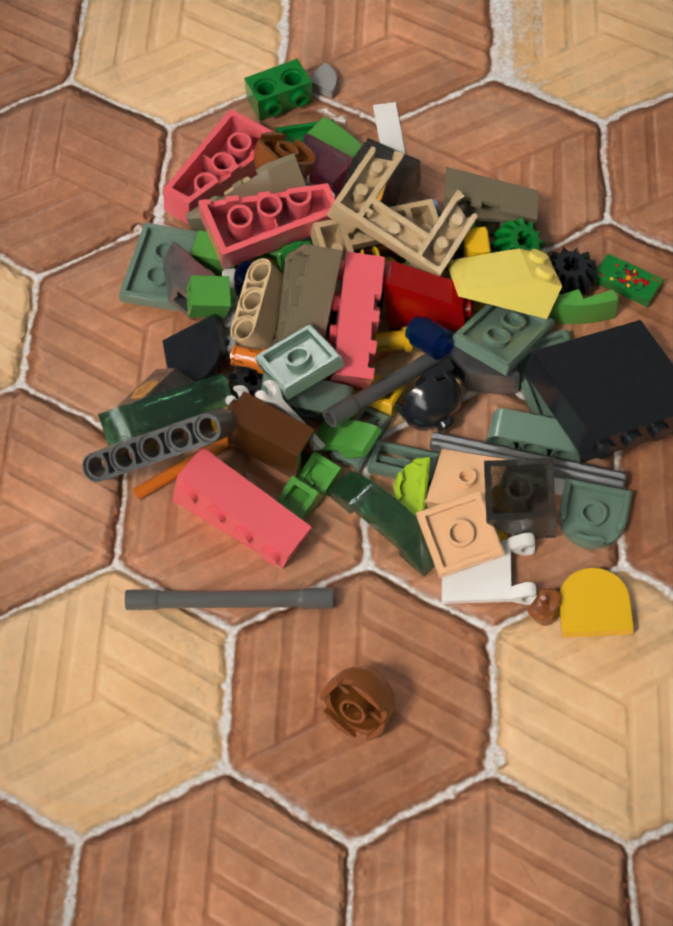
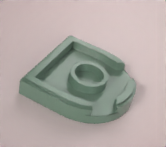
M566 478L558 515L561 531L572 543L587 549H601L614 544L625 531L633 491Z

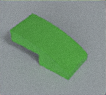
M323 117L306 134V143L330 156V164L350 176L353 175L356 166H359L368 153L354 137L326 117Z
M577 289L558 295L548 317L553 319L555 323L587 324L616 318L619 299L614 289L588 298H583L581 292Z
M351 419L333 428L324 420L316 435L325 446L322 450L316 451L338 450L346 459L367 456L382 430L378 426Z
M314 451L297 478L292 475L276 501L304 521L329 493L344 470Z

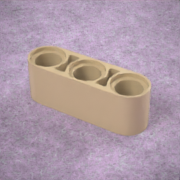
M258 259L249 266L231 326V337L241 346L259 350L270 348L279 318L283 274L268 259Z

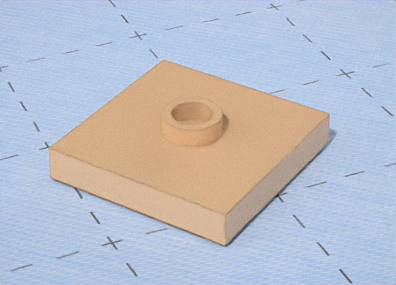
M441 449L425 501L426 508L428 509L481 490L490 516L493 519L495 508L488 497V493L495 486L502 487L503 480L500 479H502V476L504 479L507 459Z
M481 490L416 513V518L439 579L505 555L495 526L492 524L493 521L489 518L491 516Z

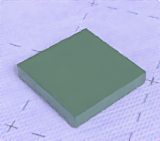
M311 324L255 356L258 366L270 380H274L278 384L281 393L287 400L345 366L342 357Z

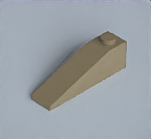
M292 153L264 164L256 169L258 175L245 183L242 180L237 181L232 185L233 191L223 197L214 196L210 198V201L224 200L225 197L234 195L239 197L258 195V192L270 191V193L285 192L288 188L303 187L306 184L296 157ZM199 206L185 214L192 230L206 231L200 218Z

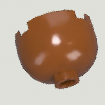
M262 133L256 143L253 154L255 170L264 164L294 153L305 180L312 171L316 158L311 148L297 139L294 144L286 141L287 135L282 133Z
M362 666L350 667L337 673L326 685L320 696L321 701L324 699L327 706L324 709L326 717L337 729L354 738L356 732L368 735L365 740H372L381 735L395 709L394 693L390 684L376 671Z

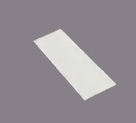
M396 102L373 105L382 158L392 161L393 153L398 151L404 154L398 166L407 165Z

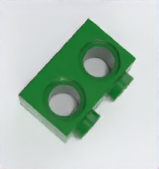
M298 58L244 78L246 97L259 121L276 117L279 114L313 102L312 82Z

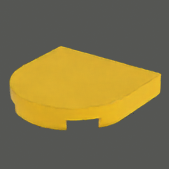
M586 568L573 573L564 581L560 589L561 605L559 615L562 638L633 635L634 627L630 597L625 584L620 578L604 569Z

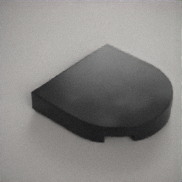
M216 314L162 340L169 374L179 383L189 385L190 387L202 386L212 380L217 374L215 371L220 365L221 360H224L226 357V342L221 318Z

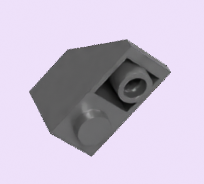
M173 242L163 260L167 298L170 303L188 317L187 285L191 275H216L198 263L188 251L181 249Z
M457 347L448 351V358L454 366L452 374L468 391L513 396L519 392L520 372L517 366L505 376Z

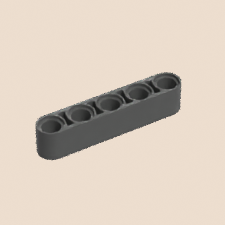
M216 408L117 443L85 456L82 463L83 472L90 481L101 482L206 446L232 435L236 426L235 418L228 409ZM212 419L217 424V432L212 427ZM184 430H185V431L187 432V434H188L189 441H187V440L185 439V437H184V434H183V431H184ZM156 440L159 442L161 450L157 448ZM129 450L132 453L133 460L129 456ZM102 460L105 463L106 469L102 465Z

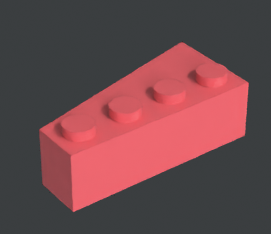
M230 109L164 187V211L189 224L185 214L199 206L198 200L210 199L214 196L223 197L224 192L233 187L232 185L237 181L243 180L247 176L252 179L257 175L253 159L256 143L262 133L273 131Z
M326 183L288 188L285 192H258V195L227 196L224 200L217 201L204 199L198 200L200 218L224 270L282 248L284 245L292 244L291 242L310 237L313 223L331 220L327 213L335 201V197L329 184Z
M346 252L343 261L340 262L337 280L341 281L339 293L334 292L331 311L337 312L336 324H330L327 342L333 344L334 350L342 357L345 366L329 375L330 382L348 385L357 389H365L374 379L375 368H370V365H373L377 341L373 339V335L377 332L380 308L377 307V301H380L385 260L383 256Z
M203 447L200 448L177 476L172 501L259 553L266 562L284 568L310 533L312 527Z

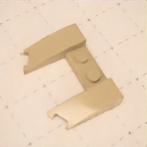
M371 147L333 202L327 216L351 232H354L356 228L365 232L409 261L408 266L440 276L478 216L475 213L466 218L457 204L463 200L464 195L457 189L431 231L427 233L376 199L404 154L395 151L392 161L374 158L375 147Z
M432 199L389 207L427 233L431 231L438 220ZM333 219L313 223L310 231L313 245L342 250L341 261H343L346 252L354 253L355 249L381 244L360 229L356 228L354 232H351ZM448 266L445 267L443 272H449ZM340 280L336 281L334 292L339 293Z

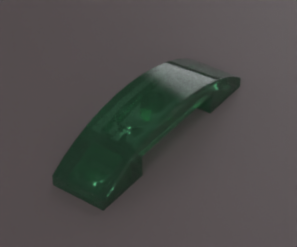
M222 373L98 414L107 444L110 446L216 408L228 407L225 399L231 395L225 375Z
M350 470L327 491V495L349 514L357 513L399 549V556L422 576L425 577L435 567L416 516L383 488L366 477Z

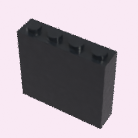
M641 320L532 352L524 373L585 462L598 457L600 459L607 458L614 452L623 449L632 450L641 443L651 440L659 441L673 433V363Z

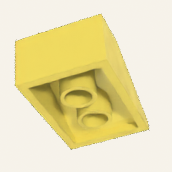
M519 248L450 260L447 265L459 297L544 319L548 318L562 288L548 255L537 249L527 251Z

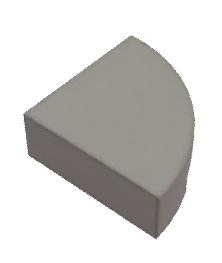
M324 62L310 77L313 90L332 99L337 90V77L334 69Z

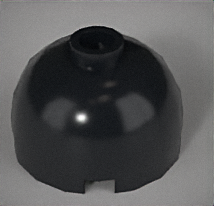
M450 370L442 372L445 378L439 382L434 376L403 397L406 404L403 405L399 402L395 404L398 413L409 426L419 431H429L436 428L438 432H442L455 423L453 416L460 409L462 395L461 389Z

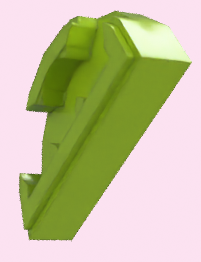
M430 457L417 458L413 460L414 462L406 465L397 474L393 486L394 500L399 510L405 517L418 523L416 513L426 509L425 501L428 493Z

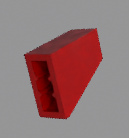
M386 261L382 287L389 329H401L405 326L414 329L438 325L439 330H459L466 324L467 317H472L473 300L459 297L453 280L395 261Z

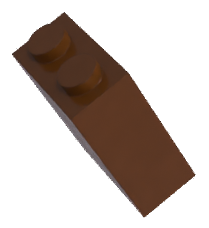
M244 391L238 401L233 399L227 407L233 414L236 422L234 432L228 436V444L290 478L292 475L297 478L313 454L314 429Z

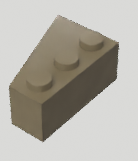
M446 167L444 209L458 189L464 195L463 200L457 203L466 218L476 213L478 216L475 220L476 227H486L489 237H492L504 222L514 221L521 217L525 224L533 222V229L536 231L538 190Z
M304 244L286 255L276 343L308 324H311L327 341L328 332L326 329L342 250Z

